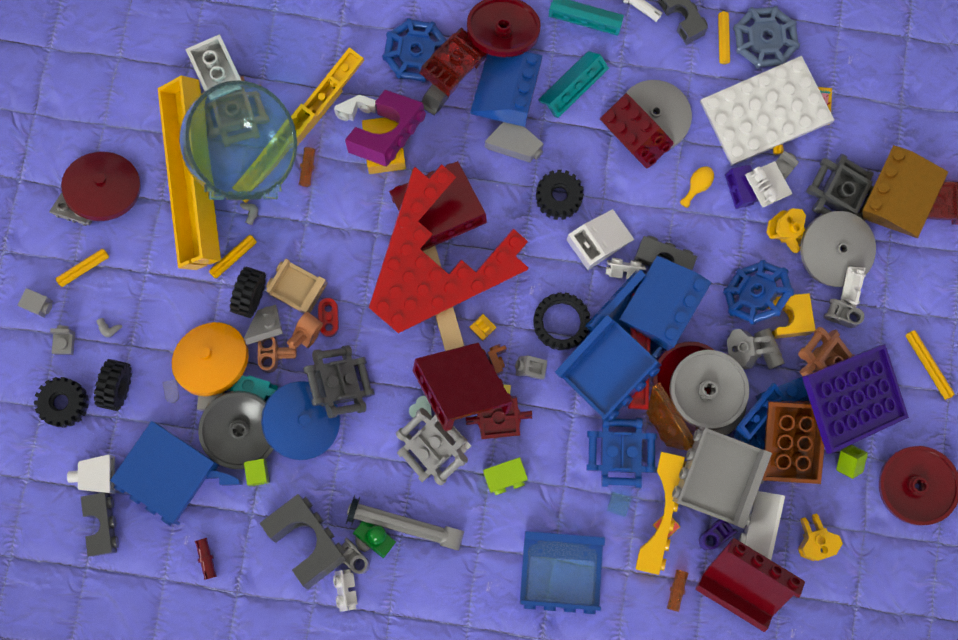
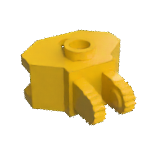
M791 208L788 211H780L768 221L767 235L770 239H777L782 243L786 242L792 252L798 253L803 232L806 231L804 228L806 214L803 209Z
M817 513L812 515L816 528L814 531L811 530L808 520L805 517L801 518L800 521L805 534H803L804 539L798 547L800 557L811 561H819L837 555L843 544L840 536L828 532L827 528L823 527Z

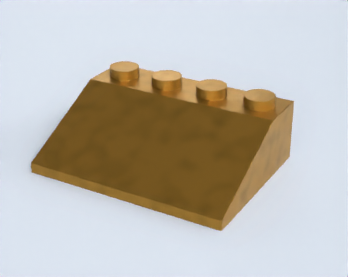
M893 145L864 206L863 219L918 238L948 175V171L913 151Z

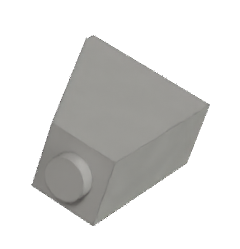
M503 122L485 140V148L529 163L533 159L537 160L543 153L544 144L525 127Z

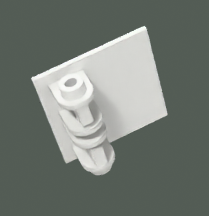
M775 161L763 167L759 166L745 174L762 208L792 195Z

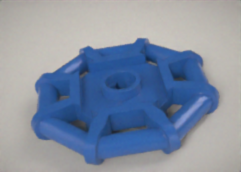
M407 18V21L386 33L387 39L382 58L397 75L396 78L422 81L424 83L446 65L450 42L436 27L435 22L432 21L430 23ZM413 28H420L426 30L425 32L413 30ZM405 30H409L406 36H399ZM433 33L438 41L434 42L430 39L429 35ZM394 41L398 42L397 51H392ZM415 46H419V50L421 51L418 53H414V51H411V49H414ZM436 48H441L439 59L434 57ZM399 57L403 65L399 67L394 58ZM432 62L433 64H435L433 67L424 72V68L427 67L429 63ZM408 67L419 69V73L407 72L406 70Z
M760 260L759 263L742 269L738 268L727 288L723 290L729 308V315L746 320L751 325L774 316H780V312L787 301L794 295V289H792L788 276L789 271L785 267L775 266L766 262V260ZM767 270V271H770V272H772V273H774V274H773V275H769V274H766L765 271ZM756 272L754 276L747 275ZM781 279L783 287H778L776 281ZM761 288V292L759 294H755L754 290H759ZM739 295V301L735 303L733 296ZM777 295H782L777 304L774 305L773 302ZM743 307L751 309L750 314L742 311L741 309Z

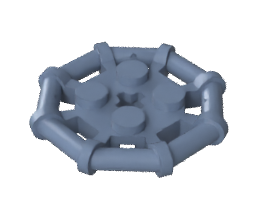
M778 6L749 8L743 18L733 27L736 37L737 54H741L758 69L760 67L779 66L786 63L791 55L800 48L796 20L789 18L778 9ZM759 15H770V17L760 18ZM775 16L785 24H778ZM750 19H753L755 23L751 27L746 26ZM786 30H789L790 39L786 38ZM743 33H746L748 35V42L745 44L743 41ZM765 33H767L768 36H771L769 40L763 38ZM783 45L789 47L782 55L780 49ZM751 47L754 53L759 54L758 58L747 49ZM773 54H774V56H775V58H776V59H763V58H764V55H773Z

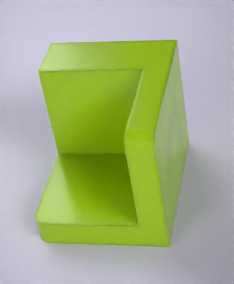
M852 444L840 451L836 470L854 479L863 473L868 452Z
M265 459L244 462L247 486L251 487L270 483L267 461Z

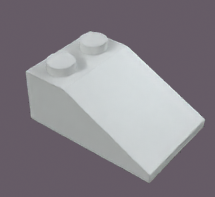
M220 34L186 49L208 98L242 83Z

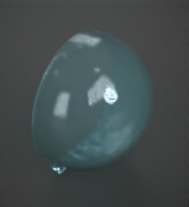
M240 80L217 84L201 93L191 103L180 127L179 143L183 161L193 178L204 187L205 192H208L210 200H224V198L227 200H260L262 197L263 199H278V192L282 191L281 184L288 177L295 162L297 135L293 120L285 105L268 89L252 82Z

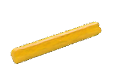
M915 330L907 333V340L943 398L946 400L955 395L954 391Z

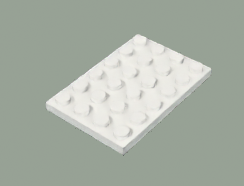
M802 56L700 100L731 166L834 122V118Z

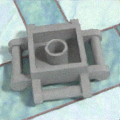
M420 408L416 412V416L404 428H400L396 432L397 438L405 442V445L397 454L400 458L403 457L417 473L418 479L421 482H424L429 476L433 475L435 482L438 485H443L457 468L464 466L468 462L466 455L460 450L467 439L461 436L454 427H452V430L444 431L437 416L434 415L432 417L424 408ZM421 421H424L426 425L412 437L409 433ZM410 449L427 468L426 471H424L422 467L416 462V460L410 455V453L408 452ZM454 456L455 460L442 472L439 468L450 457Z

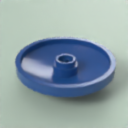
M306 381L288 383L274 391L266 401L261 417L263 434L268 444L278 454L293 460H308L323 454L334 443L340 427V415H337L335 418H329L325 406L312 405L311 400L313 397L309 382Z

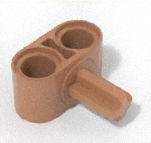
M308 311L304 313L299 319L292 337L287 341L289 348L296 349L301 344L309 348L317 339L323 323Z
M274 337L258 341V365L267 373L274 372L277 369L279 359H295L297 356L296 349L278 347V342ZM270 339L273 341L271 347L264 348L263 345L266 340ZM266 359H272L273 362L270 367L263 366Z

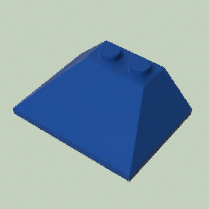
M776 383L770 385L738 424L734 433V437L737 440L764 450L768 401H787Z

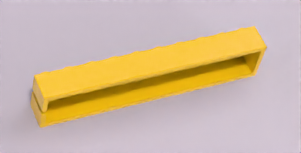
M181 75L157 89L178 268L198 270L221 261L200 83L198 79Z

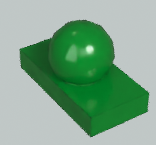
M363 521L352 533L382 558L387 555L396 543L394 539L386 534L382 526Z

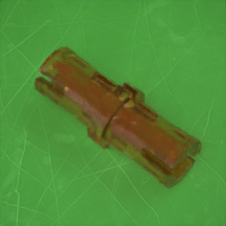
M304 148L303 160L300 164V186H311L312 171L315 169L313 163L316 149Z
M676 569L672 587H670L671 593L667 609L679 612L682 597L686 593L684 589L688 572Z

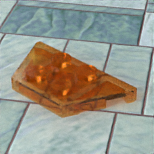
M659 382L652 388L649 409L646 413L650 422L658 431L660 439L666 446L688 451L694 444L693 435Z

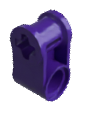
M718 519L708 530L701 534L699 545L704 550L716 549L738 531L733 529L728 522ZM707 536L713 538L712 546L706 544Z

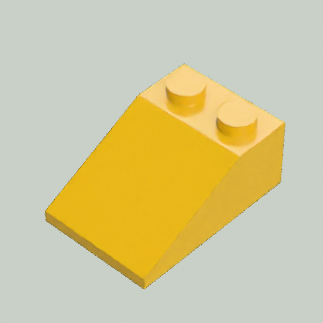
M385 117L362 120L363 130L375 134L390 132L399 124ZM403 148L398 151L395 159L387 167L367 160L369 174L406 169Z

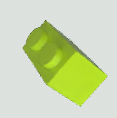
M520 457L483 470L490 494L494 492L495 496L507 492L505 488L513 486L516 489L525 486L524 482L528 480Z

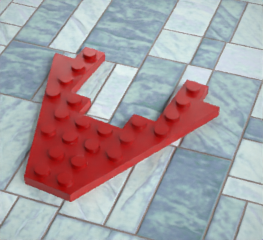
M442 164L430 178H427L416 167L412 169L368 307L397 333L528 270V267L516 257L528 241L515 229L509 232L476 272L463 260H460L448 274L420 249L433 234L418 221L456 178Z

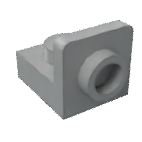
M786 151L776 160V164L784 179L788 177L799 163L792 153H787Z
M59 325L57 328H51L50 333L53 334L52 354L73 355L75 332L69 329L68 326Z
M528 355L518 357L515 364L516 376H528L540 380L545 379L547 360Z

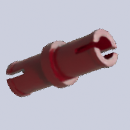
M207 538L194 541L199 555L197 560L198 563H201L204 580L217 577L212 560L214 556L210 553Z

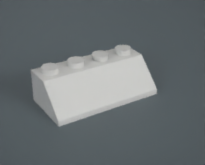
M758 491L746 522L744 533L740 534L739 541L771 560L785 496Z

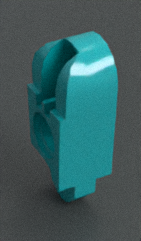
M242 375L228 391L251 392L267 401L271 394L277 390L278 386L250 375L248 377Z

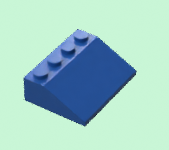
M530 52L513 57L487 55L470 114L525 127L543 55Z
M656 256L619 321L669 351L675 347L712 282L690 269Z

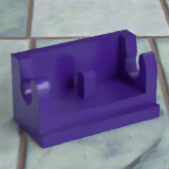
M751 165L732 168L725 174L735 209L754 205V202L759 201L745 174L752 171Z

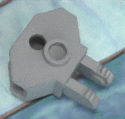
M732 330L727 339L728 355L735 359L744 370L751 369L756 360L762 357L761 355L773 353V348H760V343L772 341L771 336L753 337L746 330Z

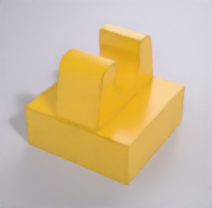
M482 314L469 328L484 341L496 329V326Z

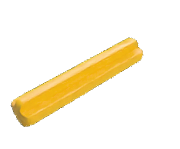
M722 11L718 14L719 62L726 65L730 63L729 13Z
M248 235L225 255L221 261L216 263L209 270V273L214 278H218L257 243L256 239L252 235Z
M100 249L56 277L57 283L61 287L67 285L108 259V253L104 249Z

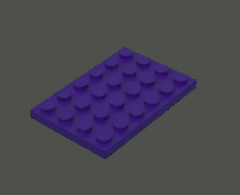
M885 344L802 377L827 454L841 450L909 418Z

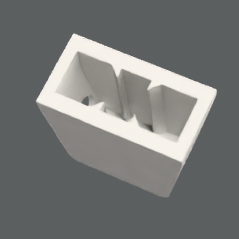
M104 455L79 461L77 471H68V483L78 482V490L115 494V484L110 481L115 474V456Z

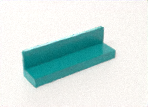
M553 0L548 17L618 36L624 15L571 0Z
M588 51L538 101L546 104L554 117L559 118L609 67L600 54Z

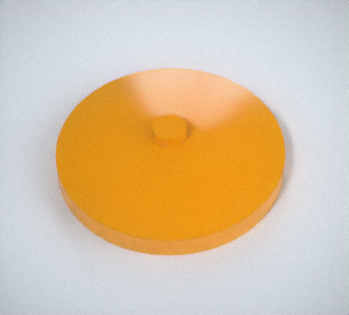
M212 322L200 325L189 331L177 344L172 356L173 375L177 382L191 394L198 396L220 394L231 388L243 375L248 364V346L243 336L228 324Z

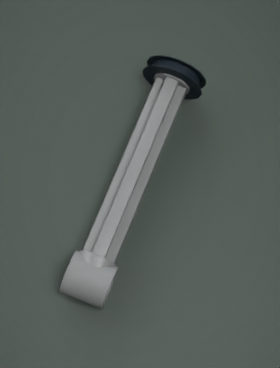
M355 495L352 503L349 505L346 524L347 522H352L353 524V521L356 519L437 542L443 547L460 550L464 535L462 530L447 526L443 528L359 504L360 497L356 499Z

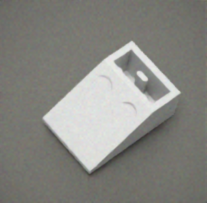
M613 209L583 224L568 234L567 242L587 270H590L634 241V238Z

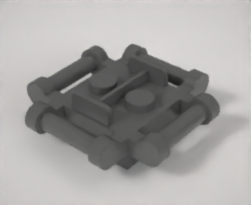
M843 153L837 158L836 164L829 159L823 158L820 162L821 167L812 185H809L806 190L809 195L818 198L812 211L821 214L832 212L824 207L825 204L835 211L850 212L863 219L864 206L874 187L871 181L874 172L869 169L865 170L850 161ZM829 169L832 172L823 190H820L818 188Z
M349 345L342 346L339 349L314 350L312 353L314 365L303 368L304 373L307 374L313 397L311 400L312 405L325 406L329 418H335L337 415L365 412L366 403L362 398L375 395L368 378L365 357L352 359V349ZM342 356L343 358L340 361L323 363V358ZM354 366H358L364 391H360ZM354 401V404L341 407L334 406V404Z

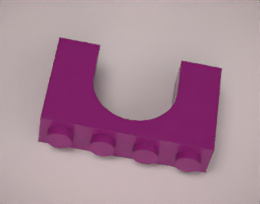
M384 90L375 101L377 113L379 116L394 120L399 124L392 131L383 134H375L355 127L347 136L345 142L348 153L387 167L395 159L398 151L405 146L407 139L414 134L420 122L424 121L426 113L422 102Z

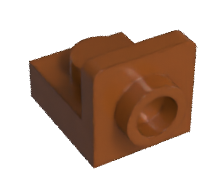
M500 344L489 348L490 351L487 352L490 364H493L497 376L503 373V368L505 367L502 357L497 355L507 350L505 345L501 347Z

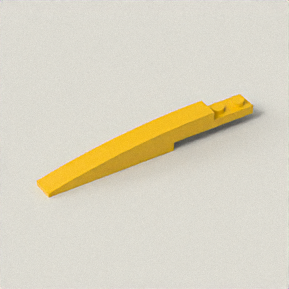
M350 47L346 50L307 101L299 105L232 189V193L245 203L253 197L343 92L342 88L365 61L363 57Z

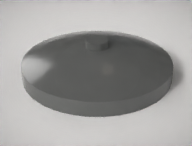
M247 391L227 392L212 400L203 411L198 427L200 444L207 456L217 464L231 469H245L244 462L266 459L273 451L264 437L261 425L262 411L266 400Z

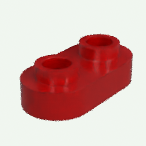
M331 298L321 300L318 305V319L323 323L320 332L326 337L334 336L339 329L338 305ZM327 306L332 307V310L330 312L325 311V308ZM327 325L333 326L330 331L326 330Z

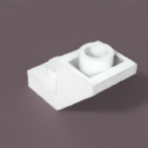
M357 95L336 105L334 111L339 119L354 121L358 108L362 112L376 114V100Z

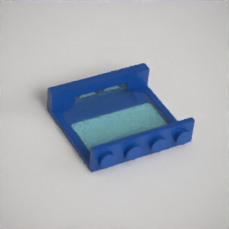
M525 531L520 604L524 605V609H536V606H544V610L556 611V607L564 608V612L576 613V609H584L585 614H596V610L601 611L599 604L603 546H605V537Z

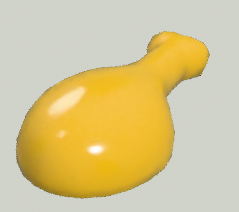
M703 166L692 174L690 190L685 198L681 199V205L688 208L696 194L706 191L712 185L714 180L712 168Z

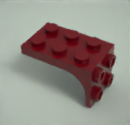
M627 93L600 118L606 127L645 168L654 165L674 144L660 126Z

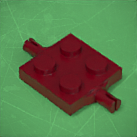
M511 396L512 405L508 414H504L502 408L499 407L478 413L477 416L466 417V425L478 424L481 439L520 436L519 426L521 419H532V410L520 412L517 396Z

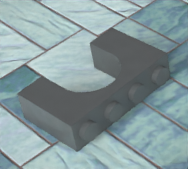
M297 494L260 522V525L268 537L275 543L295 528L306 526L314 529L317 543L313 553L292 569L302 586L310 589L347 560L343 555L346 551L339 542L335 544L332 539L335 537L328 527H323L321 524L323 519L317 512L313 513L310 509L313 505L308 498H302Z

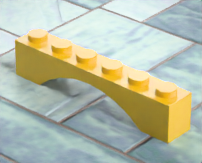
M661 451L657 472L662 480L665 491L664 514L655 534L640 547L636 570L659 575L660 570L664 571L666 559L663 558L664 551L669 550L671 540L667 539L669 531L673 532L675 520L672 519V514L677 512L679 505L672 501V492L674 487L679 484V473L682 467H685L687 461H684V456Z

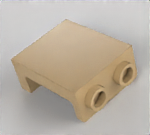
M286 258L284 262L281 261L277 266L275 277L268 281L266 285L267 292L272 297L303 314L307 311L311 313L328 283L322 277H316L291 263Z

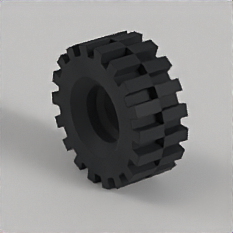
M561 169L557 170L556 173L553 170L549 172V175L545 174L543 179H540L536 190L537 206L541 208L540 211L542 213H547V217L553 216L554 220H558V217L564 220L567 216L569 218L573 216L574 212L576 213L579 210L583 200L584 189L581 186L580 179L576 180V175H569L570 171L567 170L565 173H562ZM563 188L567 192L566 199L563 201L555 200L552 195L553 190Z
M244 267L241 270L232 291L230 312L247 318H251L254 315L265 288V272L250 267Z
M107 359V362H104V367L102 366L100 369L101 372L98 374V381L95 384L96 389L94 390V401L97 407L113 411L121 409L131 384L130 378L132 373L130 372L132 368L129 363Z
M65 377L52 378L53 381H45L46 385L39 387L41 392H36L35 394L38 397V400H34V405L37 406L35 411L40 414L38 417L47 424L62 428L75 425L74 422H80L82 420L80 418L81 415L85 416L87 413L84 412L85 408L89 407V404L86 403V400H89V398L85 395L86 390L81 387L82 385ZM58 395H65L68 398V405L64 409H56L54 406L55 398Z

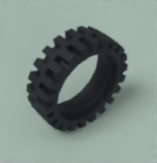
M562 292L551 294L544 298L536 308L533 318L535 333L538 339L551 349L568 350L574 348L584 340L589 331L585 325L591 320L590 313L587 310L586 304L584 305L583 301L575 295H569L566 292L565 294ZM560 303L570 305L576 309L581 322L578 332L571 338L563 340L549 335L543 324L544 313L547 309Z

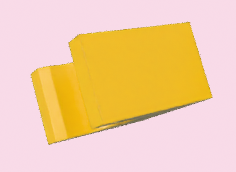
M810 293L793 295L789 298L782 309L788 316V325L776 328L772 331L774 339L806 336L816 330ZM781 296L775 298L774 305L777 304Z

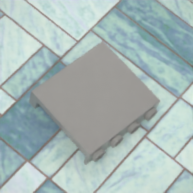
M700 426L694 433V444L686 454L687 463L679 473L680 481L678 486H675L673 489L672 501L744 529L772 453Z

